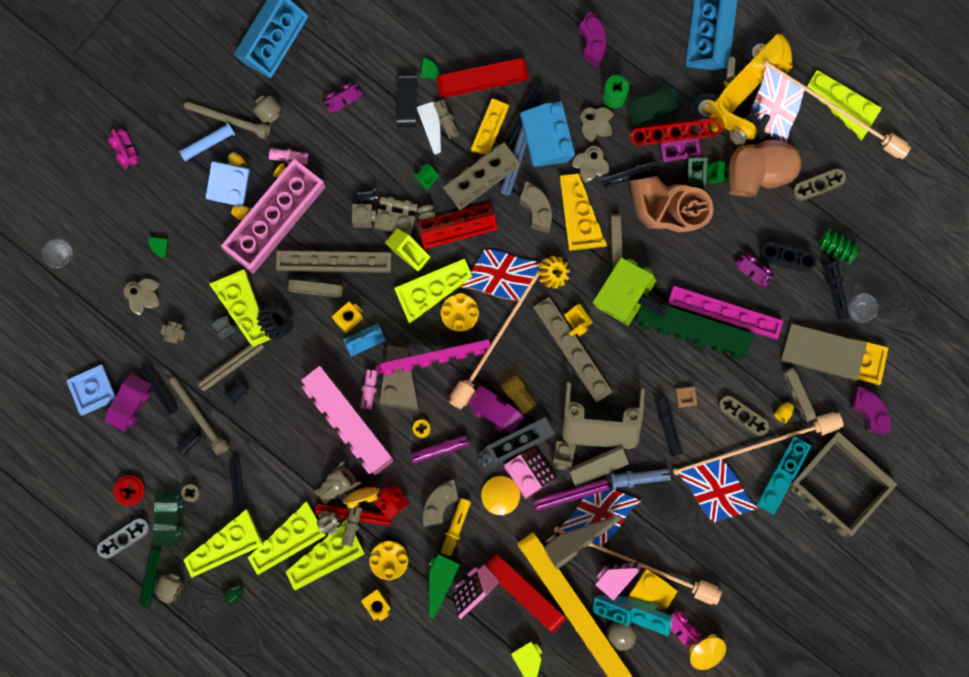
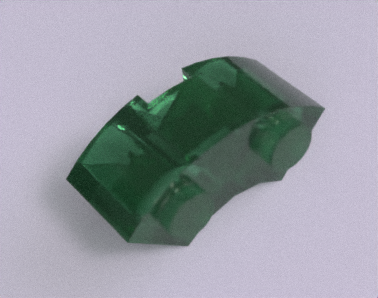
M661 87L655 91L656 93L644 98L640 96L631 100L632 104L625 108L634 128L649 125L659 119L670 117L681 110L683 106L675 89Z
M180 491L156 492L152 530L154 546H178L179 538H183V526L180 525L181 511L184 510V499H181Z

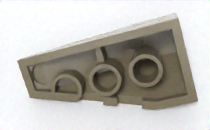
M616 515L562 533L557 537L554 534L545 541L547 545H545L544 549L554 567L558 569L576 556L580 551L579 549L587 547L596 539L595 537L601 536L621 520V516Z

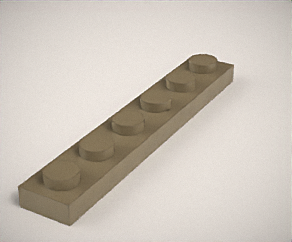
M277 251L276 270L391 273V253Z
M550 297L534 306V311L594 401L598 403L613 393L576 336L571 337L569 335L572 330Z

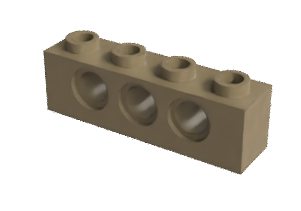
M502 143L495 146L492 152L486 156L480 157L473 166L464 169L461 175L449 180L443 188L457 208L461 210L517 169L520 164L507 145ZM494 162H500L499 165L492 166ZM485 173L481 178H477L478 174ZM469 184L468 188L462 189L463 185Z

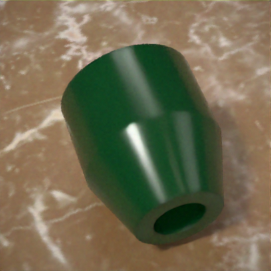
M235 585L225 590L222 596L232 606L240 599L243 591L238 585Z

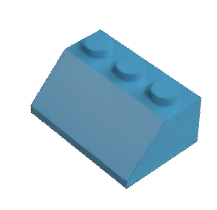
M562 102L543 104L520 113L533 167L566 163L575 156Z

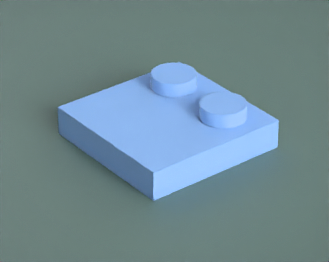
M212 161L206 199L233 205H244L250 169Z
M102 364L66 380L81 416L113 402L116 398Z

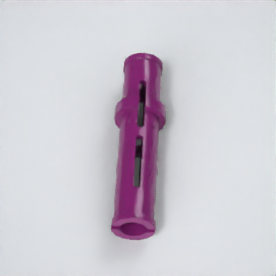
M466 435L452 440L445 439V442L410 452L413 463L416 464L448 452L452 454L455 450L469 447Z

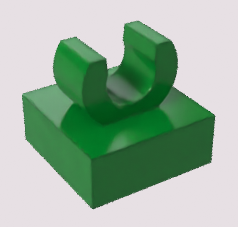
M717 161L707 164L706 183L714 184L728 180V178L724 177V172L728 170L725 167V162Z
M426 163L419 166L421 170L418 174L414 173L413 175L419 184L428 190L439 175L431 165Z

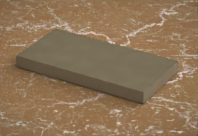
M792 324L781 361L857 381L867 343Z

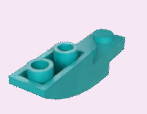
M795 436L793 437L767 482L756 506L772 515L776 513L811 445Z
M599 595L594 598L593 613L625 624L628 627L631 623H635L666 636L671 632L673 617L657 611L658 605L623 596H617L614 601L608 595Z

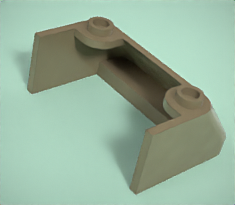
M567 382L562 426V438L566 443L605 448L622 446L623 449L628 450L638 445L643 420L645 389H641L638 393L637 408H629L624 412L623 422L584 419V408L582 405L570 402L571 383Z

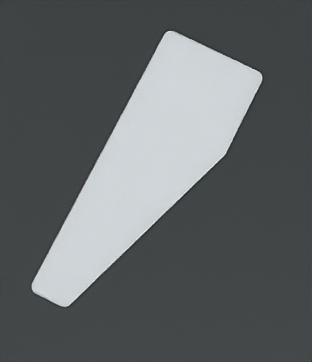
M433 101L417 107L432 150L434 154H438L441 152L440 118L433 106L435 104Z

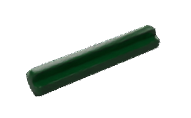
M151 549L149 552L139 605L142 607H150L161 555V551L157 549Z

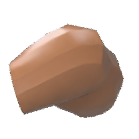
M766 140L759 144L739 146L730 157L728 163L729 194L743 197L756 196L760 186L776 188L780 185L791 183L797 178L801 170L802 159L800 152L794 146L778 140Z
M657 176L629 181L636 214L649 229H668L677 233L690 232L705 226L712 218L713 203L708 193L703 189L682 184L667 187Z

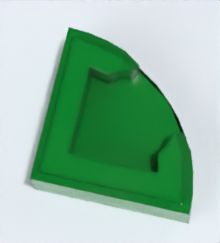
M423 58L421 78L436 80L439 76L437 66L432 61Z
M148 237L151 250L157 256L166 259L168 239Z

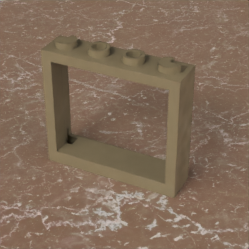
M837 432L797 475L790 486L795 495L798 497L802 496L807 500L806 504L815 511L817 509L822 514L821 518L825 522L835 525L837 527L835 530L841 536L851 537L897 486V483L841 433ZM834 444L883 487L849 528L799 484Z

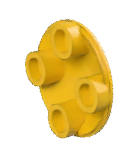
M462 293L454 294L448 297L441 307L442 321L453 331H467L478 320V306L468 295Z
M497 476L485 483L481 499L488 511L495 515H505L517 507L520 500V491L512 479Z
M375 487L357 489L347 495L342 502L347 504L348 508H353L364 500L367 502L375 501L378 499L377 494L380 489Z
M384 541L373 548L369 564L377 577L384 580H394L406 571L408 555L404 547L399 543Z
M711 634L698 644H693L689 649L692 666L699 670H706L716 666L726 653L724 641L715 634Z

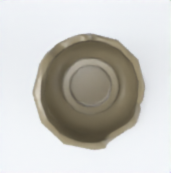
M612 621L605 632L612 648L618 651L630 649L634 646L637 639L632 624L628 627L625 624Z

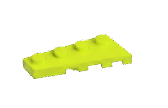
M818 70L807 85L809 89L868 127H871L881 110V107ZM828 106L831 112L838 116L845 123L844 125L855 132L862 141L868 130Z
M465 259L394 288L409 324L471 279L472 275Z
M244 269L209 284L253 347L271 340L269 335L267 337L264 335L265 331L261 332L260 329L262 327L257 324L259 322L257 317L260 308L247 272Z
M307 501L262 546L258 547L248 557L257 575L326 536V534L319 530L316 523L318 520Z
M248 509L184 559L191 578L263 545Z
M347 519L338 527V532L328 535L325 540L318 543L311 552L303 556L286 571L294 590L365 554L356 535L353 547L341 544L345 531L344 523H347Z

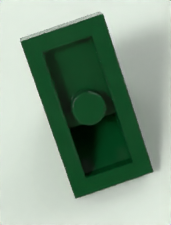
M707 156L687 158L685 164L687 186L700 188L706 192Z

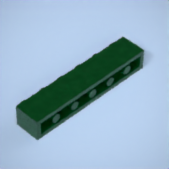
M642 305L639 309L635 323L639 324L640 328L646 330L652 328L657 330L658 334L664 336L671 334L679 341L686 342V340L694 342L693 345L701 348L707 346L712 348L713 352L719 354L726 352L730 354V357L738 360L745 358L748 354L754 335L752 333L667 306L668 309L664 316H660Z

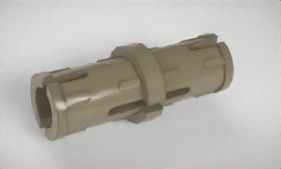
M441 100V103L440 101L436 102L433 106L438 113L439 122L443 125L448 139H452V136L453 138L457 137L460 133L454 124V117L449 113L445 101Z
M350 508L347 523H344L345 531L341 542L342 545L353 547L356 531L360 527L358 523L362 508Z

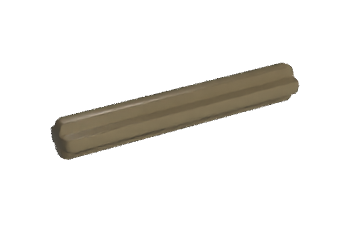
M261 343L253 347L250 344L200 380L198 386L202 391H206L261 351L264 345Z

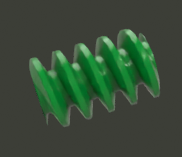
M614 75L606 81L603 102L609 108H619L626 102L629 84L623 76Z
M828 227L818 244L821 243L820 250L827 247V254L834 251V258L840 254V261L842 262L847 259L846 265H850L860 248L857 249L858 243L855 242L850 245V238L844 241L843 234L837 238L838 232L834 231L830 234L831 227Z

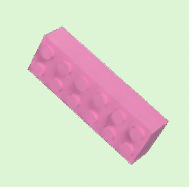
M293 159L221 245L222 249L254 274L325 189L324 182Z
M320 366L301 380L304 384L302 389L309 398L314 397L316 399L313 403L321 413H327L325 417L333 428L338 427L340 430L337 432L345 444L349 442L352 445L349 449L357 459L359 457L363 459L361 464L369 474L373 472L374 475H377L393 462L389 453Z

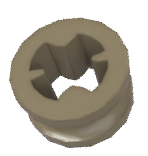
M433 205L417 209V212L420 213V220L435 216V212L432 211L434 209Z
M192 484L185 485L181 491L182 498L188 502L196 501L200 496L199 488ZM187 489H195L196 493H193L195 494L193 498L190 496L186 497V494H188L186 492Z

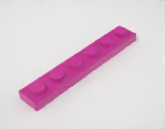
M673 286L667 304L775 340L778 339L783 324L782 320Z
M489 340L380 363L376 366L377 374L384 373V376L395 374V370L402 369V372L413 370V366L417 365L424 368L431 366V362L438 361L439 364L449 362V358L456 357V360L468 357L467 354L474 353V356L481 355L491 346Z

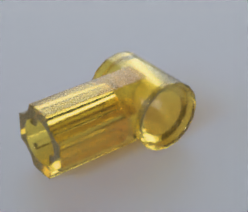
M516 374L500 385L505 395L512 399L523 415L536 406V403L527 393L524 384Z

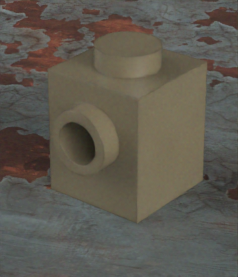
M352 204L353 228H372L373 222H376V210H373L372 204Z

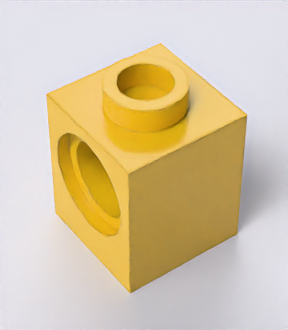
M348 302L332 316V319L347 333L363 319L361 315L363 311L357 304L352 305ZM347 312L354 314L353 319L350 321L344 319V315Z
M378 589L361 600L374 620L379 619L382 621L390 615L388 611L391 608ZM375 601H380L383 604V609L380 612H374L372 609V604Z

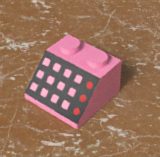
M536 446L504 465V469L514 481L524 499H527L557 479Z
M640 562L615 563L609 567L604 566L596 577L598 581L595 585L614 601L639 572L642 564Z
M485 565L479 570L475 567L468 574L470 578L467 581L463 579L455 586L457 591L452 594L460 619L500 583Z

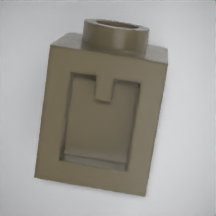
M557 441L552 464L556 465L555 468L567 470V468L572 467L576 445Z

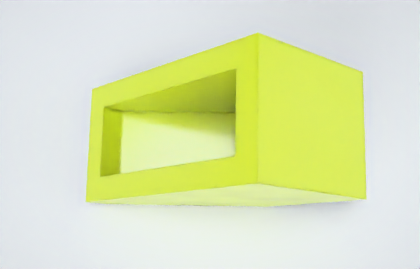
M396 229L385 242L395 254L418 272L430 258L410 235L399 229Z
M529 642L511 653L524 677H537L541 663L539 655L542 654V651L537 643L533 645L532 642Z

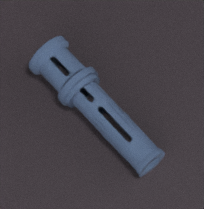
M669 468L638 473H633L632 471L622 474L610 473L612 490H616L618 487L628 486V488H632L634 484L670 481V475L662 476L670 473Z

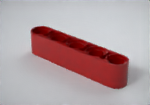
M515 59L440 75L436 78L439 96L447 98L522 82L529 79L525 59Z
M709 117L645 125L633 130L630 139L633 144L641 146L714 137L724 130L725 124L719 117ZM711 122H714V123L717 124V126H718V130H717V131H713V130L711 129V127H710ZM692 125L699 127V133L693 132ZM674 127H678L680 129V136L674 133ZM656 129L661 130L662 138L656 135ZM638 131L644 134V140L639 139Z
M494 554L485 564L488 570L499 580V584L550 632L554 633L566 620L557 609L497 554Z

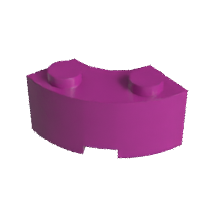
M589 11L579 25L578 34L583 38L586 45L583 59L599 68L605 53L606 35L601 22Z
M131 373L122 383L116 398L109 406L105 422L124 432L129 426L133 427L137 422V414L141 407L151 396L149 390L152 384Z
M482 386L478 387L467 403L472 408V414L478 418L482 416L493 423V428L501 434L504 432L509 435L512 434L524 418L515 408L501 401L495 394Z
M861 387L854 389L850 409L857 411L863 417L866 423V431L881 435L890 433V417L883 402L869 390Z

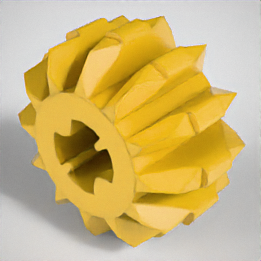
M550 256L549 259H543V264L538 266L541 272L537 274L542 275L540 282H545L546 287L558 288V286L565 285L564 280L570 279L566 275L570 270L565 268L568 263H562L563 258Z

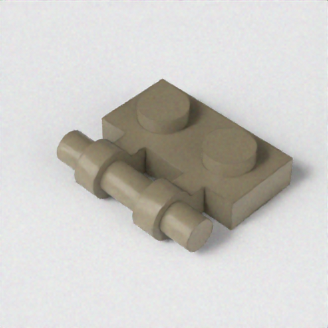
M381 197L380 204L387 205L386 210L378 209L374 229L392 233L399 229L412 236L415 217L409 216V211L417 212L418 204H413L408 200H405V202L394 200V197ZM393 207L401 208L403 213L392 212Z

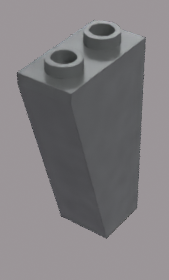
M545 417L486 446L477 455L478 463L487 472L550 439L555 433Z

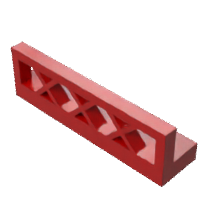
M490 202L417 221L424 249L497 230L495 215ZM488 210V212L486 213H479L481 211Z

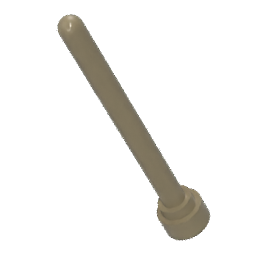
M191 102L184 103L185 109L253 131L259 138L267 139L269 135L270 125L258 123L256 125Z
M171 377L169 379L170 384L212 441V450L215 454L219 456L229 449L227 442L218 438L175 377Z

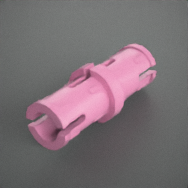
M271 148L269 160H278L290 164L295 159L300 164L307 165L309 154L292 151V149L280 150Z
M366 370L365 383L361 389L363 394L360 408L372 410L374 393L377 391L375 388L377 371Z

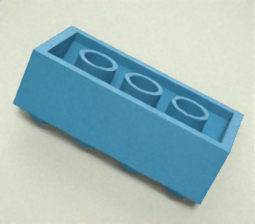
M267 0L235 51L234 56L252 69L271 78L307 20L308 15L291 0Z
M694 0L686 59L687 67L713 71L728 69L737 0Z

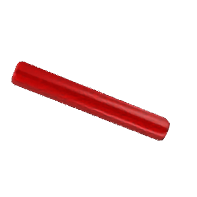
M317 504L315 513L319 515L324 511H329L330 513L334 511L339 518L348 519L350 509ZM362 511L359 521L390 526L392 518L388 520L384 514Z

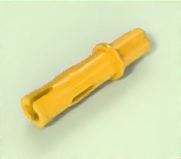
M460 499L448 533H445L447 536L441 549L442 554L451 556L457 539L460 540L459 534L470 507V501Z

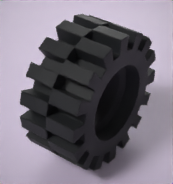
M273 302L258 313L257 320L259 322L257 324L262 327L260 329L261 332L265 331L264 335L266 337L269 335V339H281L291 332L294 327L292 325L294 321L290 319L292 315L287 313L289 310L287 308L284 310V306L282 304L279 306V303L274 304Z

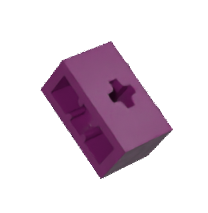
M699 139L659 143L663 162L701 156Z

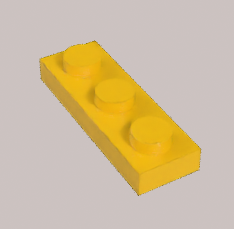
M491 99L472 145V152L483 156L491 152L509 109L508 104Z

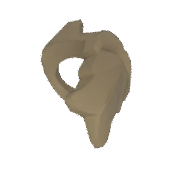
M345 461L341 462L328 475L327 481L322 484L320 489L314 491L316 495L320 496L324 505H328L330 500L334 499L337 495H341L346 491H353L361 484V482L356 481L353 474L344 466Z

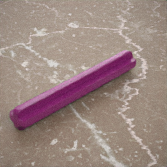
M603 479L534 500V506L536 511H540L609 489L607 480Z

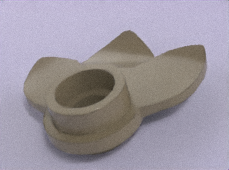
M603 107L599 109L585 108L580 115L581 122L583 123L582 133L588 141L593 142L596 135L601 137L611 136L612 129L608 121L614 114L609 109ZM587 115H592V116H593V119H592V120H588V119L586 118V116H587Z
M589 147L585 153L576 155L572 162V167L580 168V175L584 183L591 181L596 175L601 178L608 176L609 165L603 159V152L599 147ZM592 152L598 154L596 159H591L590 154Z
M143 279L139 283H128L124 288V295L129 300L130 310L137 315H141L144 307H158L159 300L154 291L158 288L159 284L151 279ZM131 288H135L137 290L136 295H132L130 293Z

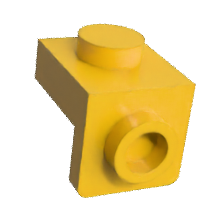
M581 304L576 305L564 315L573 328L569 333L571 337L576 334L581 336L588 331L587 327L593 323Z

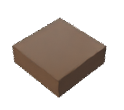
M695 386L675 389L678 408L697 406Z

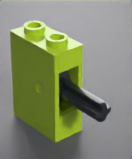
M620 258L593 301L595 307L629 326L641 305L660 316H664L668 307L647 296L656 283L654 273L648 268L644 267L641 269L637 267L638 264L629 258L627 260Z

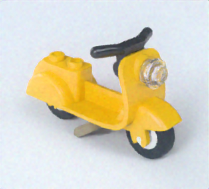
M777 34L772 40L760 37L750 41L745 48L744 54L748 65L737 76H735V58L730 57L727 81L723 82L724 91L720 97L715 94L705 93L695 98L691 105L692 118H721L724 121L725 129L730 131V139L737 145H743L746 139L753 140L755 136L764 141L768 140L769 135L765 133V128L770 120L769 114H764L759 122L754 114H749L745 119H742L732 113L759 84H762L766 68L763 65L765 60H769L770 64L786 74L792 69L791 48L782 34ZM711 122V124H710L711 129H712L713 131H717V130H718L717 124L714 123V122Z

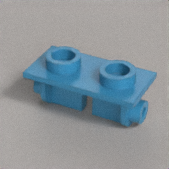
M378 324L343 339L351 357L386 341Z

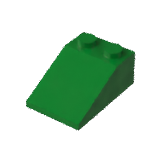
M439 554L437 558L433 556L428 566L431 569L429 617L432 619L435 618L460 568L459 564Z

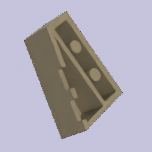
M388 346L386 362L409 357L407 348ZM402 369L395 370V374L383 375L380 405L419 411L412 371L402 372Z

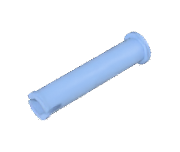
M228 122L222 128L180 150L179 152L184 161L186 162L188 159L232 134L235 136Z

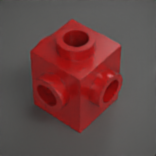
M397 485L390 489L385 487L378 493L380 497L374 501L388 520L410 504Z

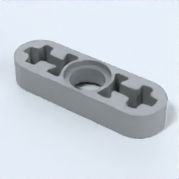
M136 519L103 540L97 547L98 555L109 559L148 534L150 529L148 522L143 519ZM138 523L141 525L144 524L145 526L143 527V532H135L134 535L136 537L133 539V535L131 534V532L128 531V529L130 528L131 531H134L138 528ZM122 533H126L129 537L126 544H120L118 541V537ZM114 539L115 544L119 548L117 549L114 546L109 550L110 554L103 553V546H111L114 544L111 540Z

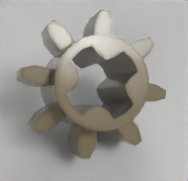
M169 321L167 326H162L160 334L164 335V341L177 344L178 340L183 341L186 332L182 330L183 326L181 324Z
M324 511L318 515L320 520L316 523L323 534L333 535L339 531L337 526L341 524V521L334 511L331 513Z

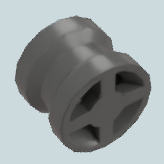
M228 316L218 319L211 325L217 331L219 339L229 336L236 330L234 326L230 325Z

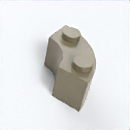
M526 182L519 205L525 207L530 213L532 219L531 228L549 234L552 221L550 204L540 189Z
M454 480L440 485L429 496L423 512L424 528L443 524V516L446 509L451 503L458 501Z

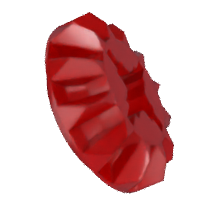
M132 475L121 477L115 483L113 489L116 501L123 506H135L141 502L145 494L142 481ZM131 485L132 489L137 491V493H132L130 497H127V493L122 491V489H128Z

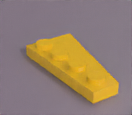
M579 174L560 176L569 251L606 247V241L603 238Z

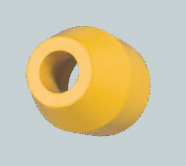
M233 152L228 156L230 165L247 167L245 160L237 153Z
M235 205L232 208L231 214L242 221L252 208L244 205Z
M789 402L782 404L774 413L775 418L782 423H787L793 414L794 406Z

